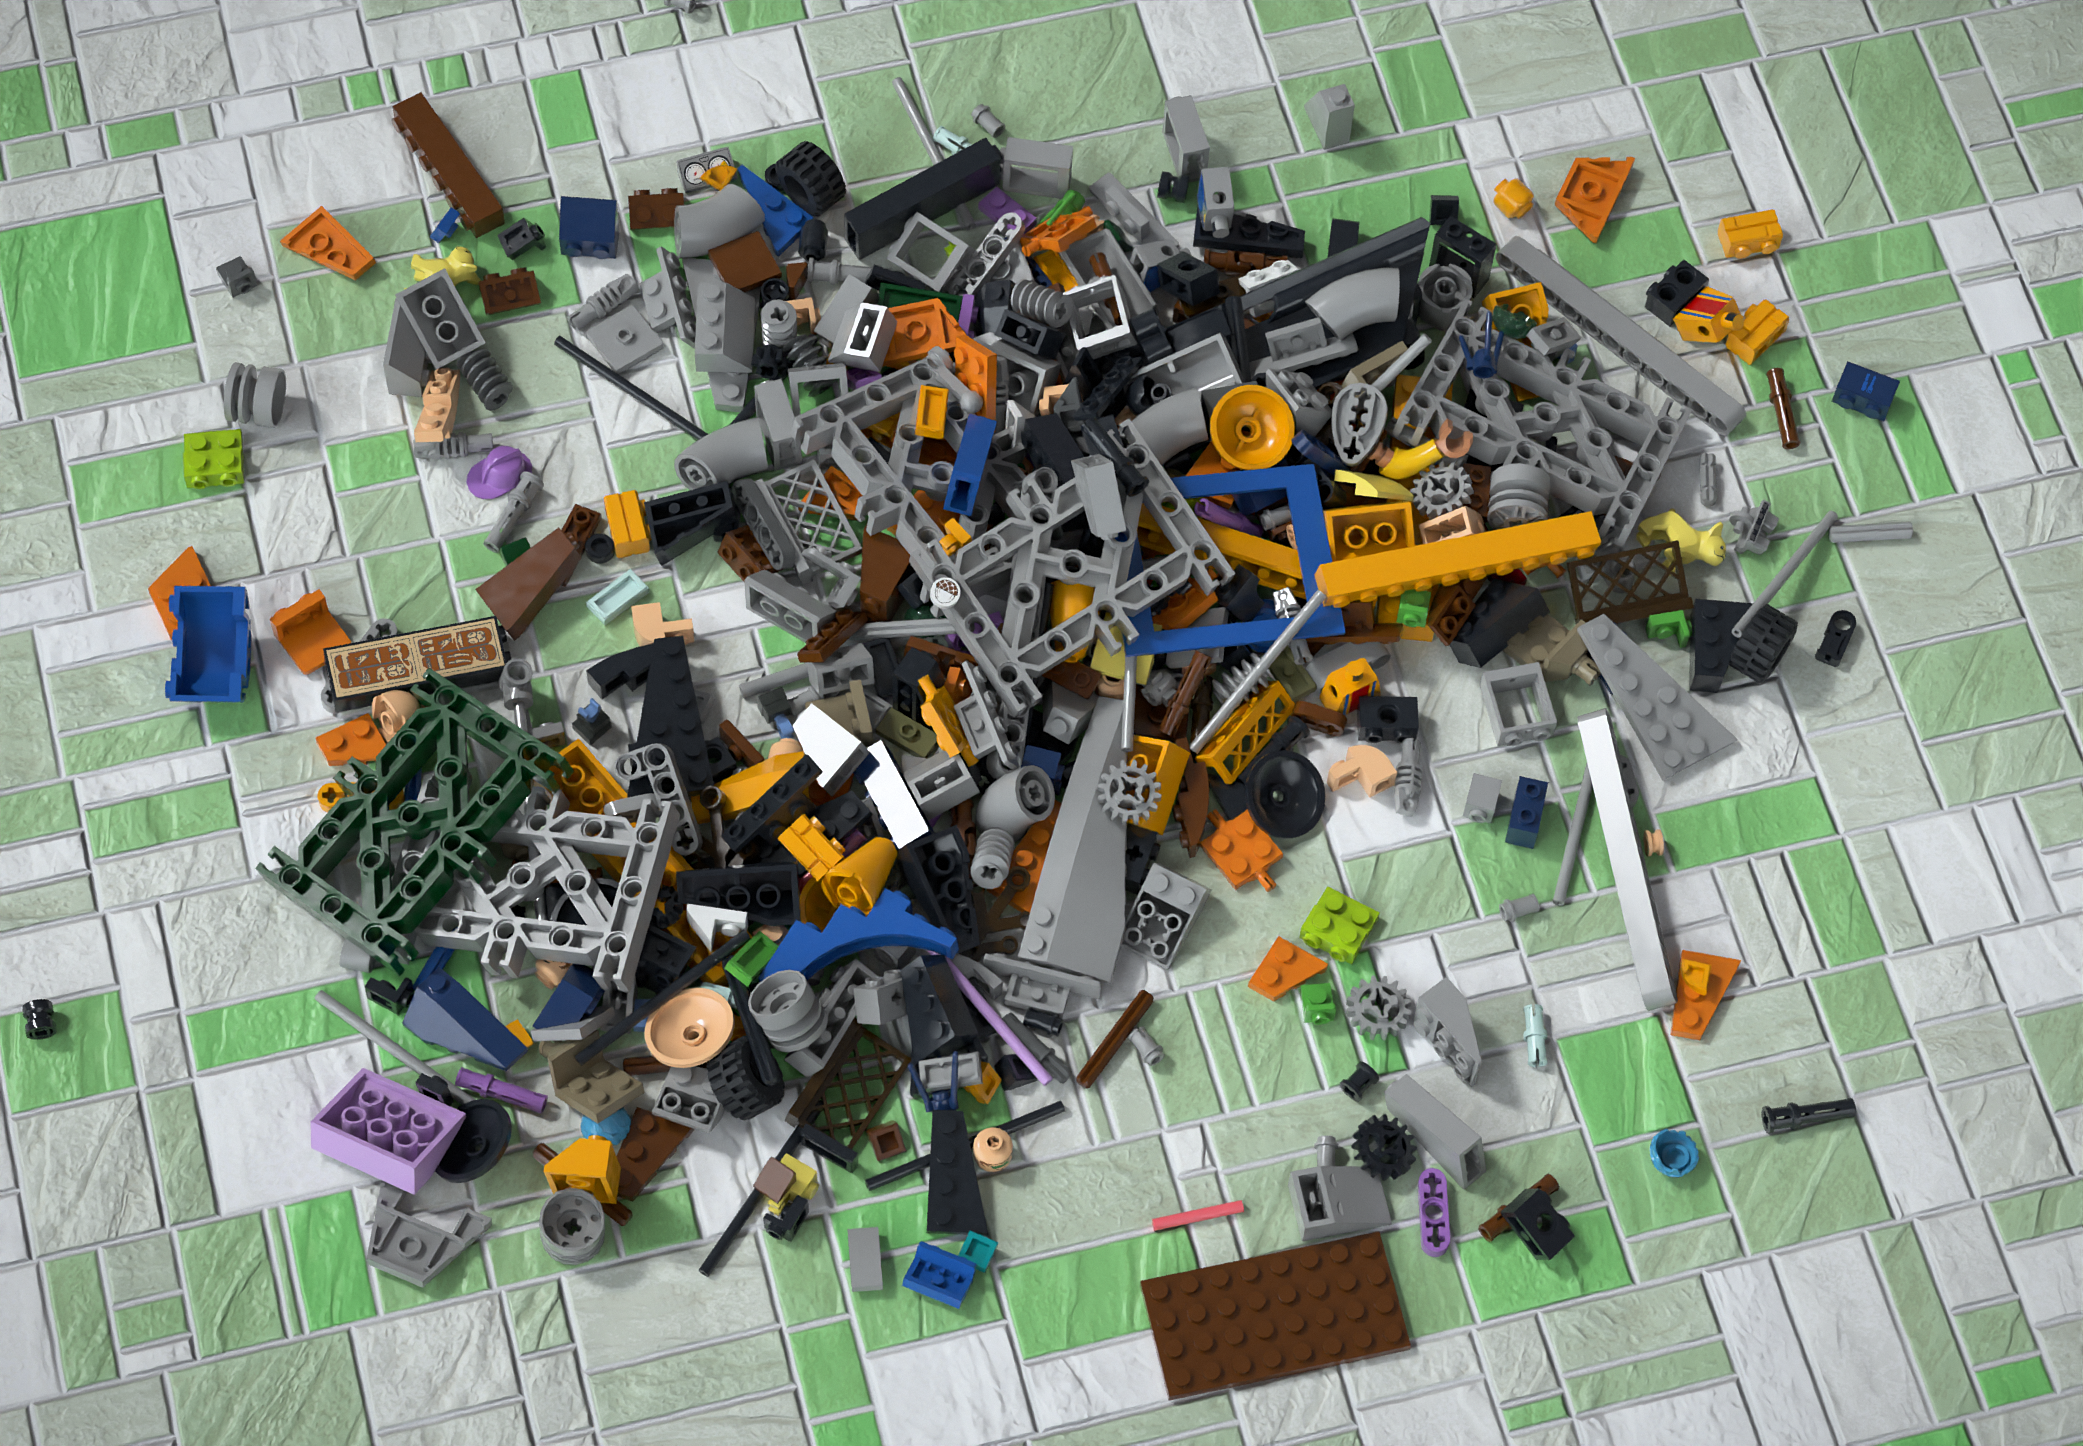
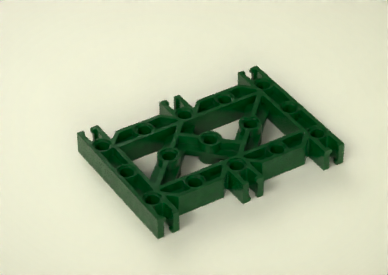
M430 668L426 670L422 677L431 683L433 688L436 689L435 692L429 695L422 691L416 683L410 689L425 708L417 709L376 756L375 771L352 756L347 763L355 772L353 776L358 781L355 784L350 783L344 778L346 774L342 771H339L334 776L335 782L349 797L340 798L298 846V860H294L274 846L269 851L268 856L271 859H275L282 866L280 871L275 874L272 870L269 871L261 862L255 868L267 883L398 976H401L405 969L397 960L399 957L393 953L395 949L399 947L406 951L408 954L407 958L410 961H413L420 954L412 943L402 935L412 933L454 884L455 869L479 884L485 877V874L478 871L470 863L473 857L478 856L480 859L485 860L488 866L493 868L497 860L488 848L481 843L491 841L531 794V779H534L556 794L561 787L553 777L555 773L549 770L550 767L555 766L563 771L562 776L566 779L574 772L564 756ZM467 735L504 759L503 763L471 800L469 797V787L472 784V776L468 770ZM437 750L438 762L435 765L434 772L438 779L439 800L423 804L416 800H408L403 802L398 809L389 810L390 803ZM440 829L441 835L392 891V877L395 873V866L391 861L390 839L409 836L414 840H420L427 837L431 831ZM359 839L360 852L356 862L361 870L362 907L324 881Z

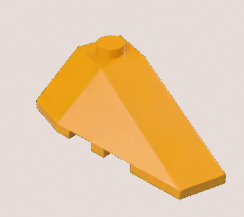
M1541 282L1489 294L1481 302L1484 308L1492 312V330L1504 331V335L1533 348L1531 340L1526 335L1533 327L1547 323L1549 313ZM1510 382L1517 402L1540 397Z
M805 752L775 755L714 784L726 795V804L722 808L723 820L736 819L739 813L745 812L806 755ZM807 787L803 793L809 798V789ZM700 795L691 796L692 809L697 823H709V810L701 805ZM719 797L713 799V805L718 801Z

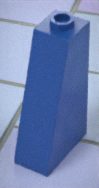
M969 414L953 467L943 507L944 510L971 517L997 421Z

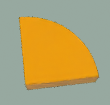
M728 165L715 166L704 172L699 179L716 190L721 191L730 183L738 169Z
M1682 959L1680 971L1683 980L1696 993L1706 995L1712 965Z

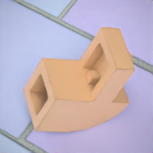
M660 602L631 606L634 633L639 646L651 645L654 643V639L675 636H683L685 645L694 642L692 618L663 622Z
M1355 745L1348 748L1346 762L1341 760L1331 766L1328 772L1327 784L1332 792L1358 779L1370 798L1394 786L1397 771L1388 757L1379 749L1368 745Z

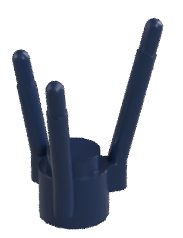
M1491 311L1487 312L1485 347L1484 349L1477 350L1473 358L1464 336H1459V341L1467 361V370H1473V375L1482 379L1490 378L1497 373V364L1504 338V331H1500L1494 354H1492Z
M954 1051L952 1055L951 1093L950 1089L932 1092V1097L929 1098L912 1063L908 1064L911 1076L924 1101L926 1112H932V1110L956 1111L959 1108L957 1100L959 1054L957 1051Z

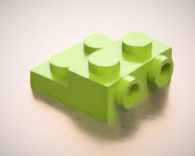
M241 429L184 434L183 464L187 488L204 489L209 486L220 485L231 487L244 483Z
M1327 886L1317 905L1313 906L1302 925L1299 938L1309 947L1314 949L1320 948L1328 952L1335 960L1339 962L1346 961L1352 965L1376 924L1380 912Z

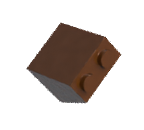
M866 525L863 529L860 610L866 614L868 620L866 623L892 621L904 600L903 595L899 593L896 587L913 574L914 570L909 562L910 554L897 538L881 531L870 536L866 531Z

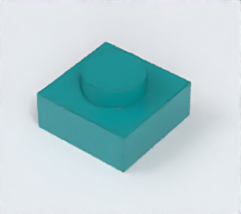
M969 1231L958 1256L976 1263V1270L986 1273L998 1248V1242Z

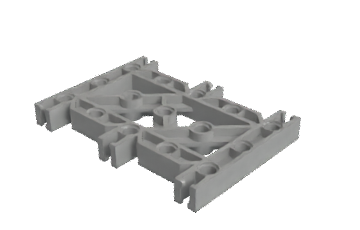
M1465 299L1403 408L1392 435L1399 438L1404 425L1409 423L1417 428L1414 435L1409 437L1408 442L1417 447L1428 427L1431 428L1435 438L1439 439V429L1448 418L1453 422V430L1448 435L1449 438L1457 439L1465 431L1473 433V443L1466 454L1489 465L1504 463V466L1522 463L1543 469L1549 474L1551 480L1550 495L1585 512L1592 511L1593 516L1607 514L1598 532L1601 538H1605L1611 525L1614 526L1615 524L1623 528L1619 538L1616 537L1614 540L1615 545L1623 548L1693 409L1683 405L1680 409L1682 414L1677 421L1668 415L1674 400L1667 397L1658 416H1655L1650 405L1597 379L1583 381L1582 379L1591 359L1584 357L1578 370L1575 369L1574 371L1566 366L1569 359H1573L1575 352L1566 348L1557 366L1554 367L1547 355L1543 356L1541 352L1504 335L1498 359L1497 373L1490 378H1478L1473 375V370H1467V361L1459 341V336H1464L1473 358L1477 350L1484 349L1485 331H1482L1486 323L1487 312L1490 310L1481 307L1478 311L1480 316L1477 322H1474L1467 317L1472 301ZM1494 329L1491 335L1492 354H1494L1499 332ZM1461 367L1477 396L1475 400L1476 409L1481 414L1487 416V418L1445 398ZM1497 376L1558 406L1548 402H1540L1535 405L1533 410L1515 413L1508 399L1509 386ZM1598 425L1642 446L1626 478L1610 449L1612 442L1610 434L1603 428H1599ZM1571 431L1578 444L1577 458L1583 464L1588 465L1589 468L1528 438L1531 437L1537 441H1547L1552 437L1553 433Z
M924 358L794 417L790 435L795 441L799 439V436L804 435V441L800 447L806 455L833 444L831 457L863 495L857 501L854 515L857 520L862 522L865 520L864 516H869L866 531L870 536L897 524L895 537L910 555L919 549L922 560L930 569H933L938 564L932 553L928 554L926 551V544L935 538L939 542L945 535L914 498L911 491L912 488L922 490L932 500L945 501L954 466L943 461L935 462L931 466L918 463L924 436L914 435L921 385L946 389L935 379L937 375L929 368ZM953 363V368L950 370L953 375H955V363ZM949 391L943 437L958 454L969 414H975L964 411L960 401ZM900 413L889 463L887 464L861 430ZM1010 428L993 435L972 515L970 517L960 514L958 523L972 537V541L986 533L993 499L1009 518L1018 519L1005 500L1009 492L1016 488L1020 490L1017 496L1021 499L1022 483L1026 476L1017 464L1023 462L1026 448L1020 442L1017 444V447L1011 449L1014 434H1012ZM1061 526L1052 531L1050 547L1058 548L1078 537H1082L1084 528L1063 532ZM995 546L986 550V552L990 555H995L998 553V549ZM958 550L949 557L953 564ZM1013 556L967 584L976 598L1010 583ZM939 574L935 576V579L938 580L947 576ZM923 583L920 599L923 603L929 601L930 592ZM933 604L930 608L935 618L944 615L941 608Z
M1129 418L1119 425L1120 428L1118 430L1120 434L1124 433L1130 444L1127 448H1123L1114 437L1115 432L1112 429L1107 433L1125 457L1136 454L1141 458L1142 464H1135L1134 466L1142 476H1146L1149 479V484L1141 493L1129 497L1125 493L1126 488L1116 478L1126 531H1122V533L1126 535L1127 541L1118 542L1115 538L1104 540L1101 558L1085 555L1079 550L1066 551L1049 547L1052 531L1085 511L1076 478L1055 489L1051 503L1034 478L1026 482L1024 488L1021 489L1023 495L1026 493L1030 495L1034 502L1031 508H1027L1017 496L1020 493L1018 488L1009 492L1005 501L1018 519L1010 517L959 549L954 564L936 538L926 544V551L928 554L932 553L938 564L933 569H930L922 560L919 549L910 555V564L929 592L936 581L935 576L939 574L946 575L959 585L960 597L958 602L951 608H941V610L1014 718L1022 714L1027 706L1024 702L1019 704L1012 691L1020 687L1030 699V702L1027 703L1029 708L1038 704L1042 695L1030 677L1038 678L1087 647L1093 639L1094 632L1112 657L1121 651L1122 645L1120 642H1116L1110 630L1117 626L1127 638L1126 643L1128 645L1134 643L1139 633L1127 616H1136L1185 585L1190 572L1207 596L1213 593L1218 585L1224 586L1230 582L1235 575L1229 563ZM1143 502L1176 551L1127 582ZM1161 503H1171L1175 511L1166 512L1162 508ZM1041 514L1046 518L1047 523L1037 524L1032 516ZM987 544L995 545L998 553L990 555L985 551L984 546ZM1194 551H1204L1207 555V559H1197L1195 557ZM1017 553L1002 633L1000 634L967 584ZM1065 563H1076L1079 567V572H1069L1065 567ZM1209 566H1213L1223 579L1213 582L1206 569ZM1043 576L1058 579L1067 585L1081 584L1095 587L1093 601L1090 606L1030 643ZM1155 580L1159 584L1160 589L1157 591L1149 589L1146 581ZM1017 593H1027L1031 598V602H1020L1017 598ZM1098 611H1108L1112 616V620H1102L1098 616ZM978 623L982 627V632L979 634L972 633L968 629V624ZM1053 640L1061 642L1064 650L1060 652L1052 650L1049 642ZM1001 672H1011L1015 676V681L1011 683L1005 682L1001 678Z
M425 774L417 798V801L421 804L439 800V785L433 775ZM533 786L525 815L517 809L489 842L537 847L541 855L529 863L519 862L514 864L509 869L507 877L496 885L479 858L474 856L470 863L478 871L485 874L482 881L477 884L456 869L454 870V878L476 912L434 907L412 933L402 935L413 946L417 936H419L427 946L483 952L481 963L490 975L500 976L502 970L498 967H503L510 977L518 978L527 949L536 959L595 966L593 978L602 989L610 990L611 984L609 981L614 968L618 967L617 974L613 976V980L618 985L617 989L630 992L680 814L672 802H661L660 807L664 808L662 813L651 799H643L636 827L633 828L626 817L568 811L570 802L561 789L556 794L552 792L553 799L551 801L546 795L544 788ZM546 805H550L549 809L545 811ZM656 817H661L660 821L655 823ZM440 829L431 831L427 837L420 840H414L409 836L405 837L392 878V891L441 835ZM576 852L627 857L612 907ZM557 878L587 925L516 917L511 908L523 900L534 901L543 894L545 886ZM641 892L638 896L633 898V896L636 893ZM569 940L565 945L561 946L563 942ZM399 947L396 948L393 953L399 957L397 959L399 963L409 964L410 960L407 958L408 954L406 951ZM625 947L621 952L617 953L620 948ZM506 953L505 960H501L503 954Z

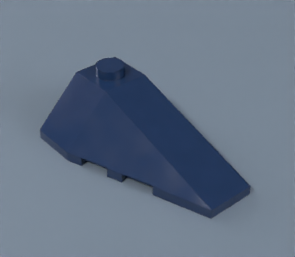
M440 967L416 988L402 1022L405 1028L424 1043L430 1045L435 1043L446 1047L450 1052L456 1054L460 1052L472 1056L476 1061L505 1071L510 1069L528 1052V1048L459 982Z

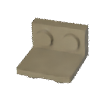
M861 679L849 681L850 692L845 693V695L805 703V709L812 703L862 742L865 747L873 745V732Z

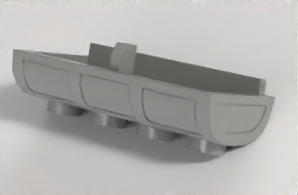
M1106 228L1082 240H1078L1070 244L1069 249L1058 253L1078 285H1087L1099 279L1089 263V258L1094 254L1099 263L1100 261L1096 253H1104L1112 274L1117 277L1123 287L1131 316L1134 317L1152 308H1156L1157 315L1159 316L1157 303L1109 229ZM1103 300L1091 304L1107 330L1117 327L1110 309L1105 306Z
M1218 333L1137 370L1123 389L1126 394L1128 386L1142 375H1148L1155 381L1154 386L1159 383H1165L1171 388L1173 394L1197 388L1201 400V391L1244 383L1229 343L1222 333Z

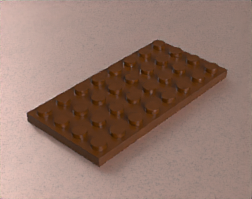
M1379 1231L1140 1281V1289L1169 1401L1410 1350L1411 1348Z

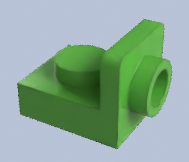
M1415 589L1401 594L1396 622L1403 623L1408 627L1419 626L1425 628L1431 592H1417Z
M1683 610L1649 615L1645 627L1648 639L1654 637L1665 639L1676 634L1679 647H1686L1689 637L1692 636V626L1690 621L1685 619Z
M1330 983L1301 985L1300 996L1304 1023L1312 1022L1315 1025H1323L1329 1021H1334L1336 1004L1333 1003Z

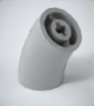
M727 184L721 191L703 201L676 206L674 236L678 259L707 255L708 250L751 234L765 221V214L762 208L748 192L734 184Z
M1378 268L1345 276L1320 289L1305 302L1316 317L1320 318L1325 327L1342 341L1349 334L1362 327L1380 322H1395L1399 304V269Z
M1197 388L1165 398L1146 409L1131 421L1162 467L1180 451L1208 440ZM1124 433L1120 434L1124 448H1127L1130 444ZM1133 454L1136 464H1142L1141 458Z
M758 417L733 423L713 431L680 453L675 459L674 468L683 485L689 490L724 481L731 484L748 475L768 470L765 446Z
M1031 765L1006 773L985 790L977 805L975 824L979 833L982 834L989 829H1002L1012 835L1014 842L1026 835L1031 824L1046 819L1051 814L1055 801L1054 788L1049 776L1042 768Z

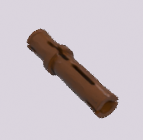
M1096 253L1100 261L1099 263L1094 254L1089 258V263L1096 276L1099 278L1113 276L1104 253ZM1115 296L1104 299V304L1110 309L1114 323L1117 326L1123 325Z
M1773 368L1766 373L1771 391L1769 399L1774 404L1782 447L1784 449H1794L1800 445V440L1790 402L1792 394L1787 389L1784 369Z
M1195 650L1172 700L1169 699L1167 703L1169 707L1158 730L1175 737L1185 714H1188L1190 711L1188 707L1212 657Z
M1548 1173L1529 1189H1541L1550 1196L1555 1191H1558L1560 1186L1557 1180ZM1501 1205L1494 1216L1479 1225L1480 1234L1488 1242H1492L1494 1238L1507 1228H1511L1500 1213L1507 1205Z

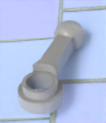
M935 346L929 350L925 360L929 368L937 375L935 379L946 389H949L960 401L964 411L967 413L978 412L983 406L982 396L976 391H970L950 372L953 368V363L942 348Z

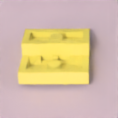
M1335 469L1334 481L1355 483V495L1413 501L1414 495L1392 479L1380 475Z
M1106 612L1104 621L1112 620L1111 614ZM1153 624L1154 631H1162V625ZM1114 626L1110 632L1116 642L1121 643V651L1111 657L1098 638L1090 668L1101 675L1124 680L1125 651L1120 629ZM1154 654L1137 656L1136 683L1147 684L1154 664Z

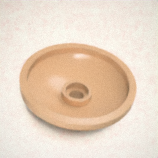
M706 988L684 989L649 1015L644 1032L647 1047L651 1054L665 1065L677 1068L701 1065L716 1057L729 1043L734 1031V1014L728 1001L719 993Z

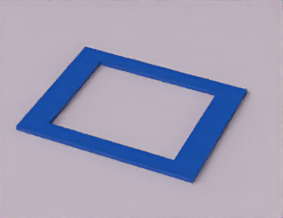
M1314 464L1170 478L1184 499L1286 489L1307 602L1318 590L1314 576L1320 564L1332 562ZM1118 532V537L1115 539L1118 542H1126V535ZM1138 534L1134 541L1127 582L1144 572ZM1321 603L1292 640L1344 635L1345 627L1341 607L1334 608L1333 605L1323 607V603ZM1148 607L1134 617L1127 616L1139 633L1137 640L1128 645L1126 643L1127 638L1122 632L1121 634L1125 657L1275 642L1295 617L1154 631L1151 609Z

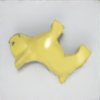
M457 246L445 259H423L418 254L413 255L411 268L415 270L414 279L420 282L444 268L454 286L464 281L478 285L479 281H481L475 273L477 266L474 265L472 253L467 248Z
M1672 508L1668 512L1644 519L1637 528L1639 532L1636 534V540L1642 547L1649 546L1652 540H1665L1666 542L1678 540L1683 565L1695 560H1702L1707 564L1717 566L1726 557V545L1721 537L1724 526L1722 522L1715 524L1708 531H1697ZM1667 548L1664 551L1667 559L1662 564L1667 568L1674 560L1672 548Z

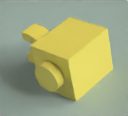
M787 1153L780 1162L796 1173V1182L778 1204L771 1199L768 1201L770 1205L769 1211L777 1216H780L789 1200L793 1202L797 1195L811 1200L819 1188L817 1171Z

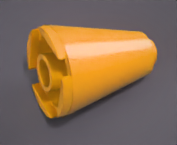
M1060 580L1052 582L1051 584H1054L1050 608L1052 629L1090 606L1093 601L1095 587L1081 584L1067 585ZM1054 640L1055 651H1063L1062 643ZM1088 646L1066 659L1065 662L1074 663L1082 659L1086 654Z
M875 837L828 870L822 880V888L829 901L834 906L837 903L848 908L854 906L863 911L867 917L880 897L896 860L897 850L893 842L887 838Z

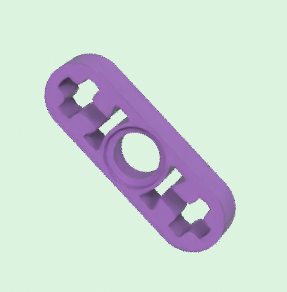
M1429 1168L1421 1173L1418 1181L1421 1247L1428 1256L1440 1257L1446 1253L1450 1243L1447 1181L1443 1172L1435 1168ZM1429 1178H1433L1437 1184L1435 1197H1430V1185L1426 1184ZM1429 1206H1437L1442 1211V1217L1436 1220L1430 1219L1426 1215L1425 1209ZM1433 1228H1438L1437 1239L1438 1241H1443L1440 1242L1439 1247H1434L1433 1242H1428L1431 1241Z

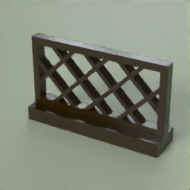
M1678 540L1567 562L1577 616L1575 624L1580 620L1587 623L1602 614H1605L1613 623L1618 624L1647 618L1649 615L1694 608L1692 597H1689ZM1672 548L1674 560L1667 568L1658 562L1656 558L1662 549ZM1655 551L1652 557L1647 554V552ZM1638 554L1649 560L1641 574L1629 566L1633 557ZM1627 557L1625 562H1623L1619 558ZM1608 560H1614L1622 566L1614 579L1601 571ZM1600 562L1597 568L1592 565L1593 563ZM1653 563L1665 571L1657 585L1645 577ZM1586 565L1594 571L1586 585L1577 579L1575 567ZM1625 569L1638 577L1630 590L1618 583ZM1598 574L1610 582L1603 596L1590 588ZM1669 575L1678 580L1679 593L1669 594L1661 588ZM1642 580L1654 588L1649 598L1644 600L1634 594ZM1579 586H1581V587L1583 588V590L1581 591V593H1580V590H1579ZM1614 586L1627 594L1619 605H1614L1606 599ZM1588 591L1597 597L1599 602L1593 610L1584 612L1582 599ZM1658 592H1660V593H1662V594L1664 595V596L1655 597ZM1631 597L1636 600L1628 603ZM1603 603H1605V604H1607L1608 606H1610V607L1601 608V606L1603 605Z
M854 1017L824 1068L811 1077L789 1110L785 1122L794 1128L796 1125L803 1128L805 1124H808L822 1133L828 1131L829 1135L827 1136L834 1140L833 1130L849 1127L852 1139L847 1147L853 1150L908 1067V1064H910L911 1058L862 1027V1024L857 1023V1018ZM862 1037L873 1043L874 1054L859 1056L857 1044ZM853 1051L854 1057L848 1058ZM893 1056L902 1062L897 1071L885 1073L882 1058ZM877 1059L880 1074L864 1076L861 1061ZM856 1063L859 1077L843 1080L842 1066ZM837 1075L838 1081L832 1082ZM893 1077L888 1084L886 1078ZM881 1079L884 1089L883 1093L869 1097L866 1082ZM861 1083L864 1098L848 1100L845 1085ZM840 1086L843 1101L827 1104L825 1091L828 1088ZM821 1099L823 1105L816 1106ZM877 1101L873 1108H871L870 1102ZM865 1103L868 1113L867 1117L853 1121L850 1106ZM845 1107L848 1122L832 1124L829 1109ZM824 1111L827 1126L815 1127L806 1120L811 1112ZM861 1125L857 1132H855L854 1126Z

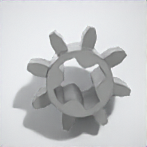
M1151 671L1147 684L1142 685L1144 687L1142 694L1151 705L1157 706L1163 703L1167 707L1169 699L1172 700L1176 693L1177 682L1166 671L1159 672L1158 674Z

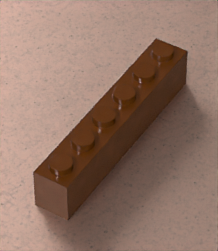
M422 92L392 106L394 113L392 123L398 133L402 132L405 135V141L409 150L412 153L416 151L425 172L430 171L439 192L443 190L446 194V201L449 207L460 213L459 219L466 231L471 230L475 238H478L504 225L503 208Z

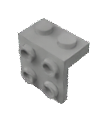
M819 546L817 548L804 549L801 553L802 556L839 578L826 602L831 604L834 609L844 608L846 605L850 606L858 594L855 588L861 577L855 574L857 569L843 561L836 563L831 559L832 554Z

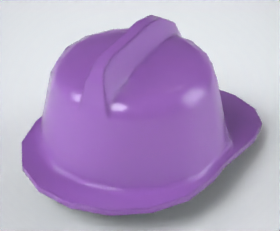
M510 446L496 447L489 453L487 458L481 460L470 469L466 482L468 489L475 497L481 499L497 498L517 487L523 471L532 473V464L530 459L521 453L519 449Z

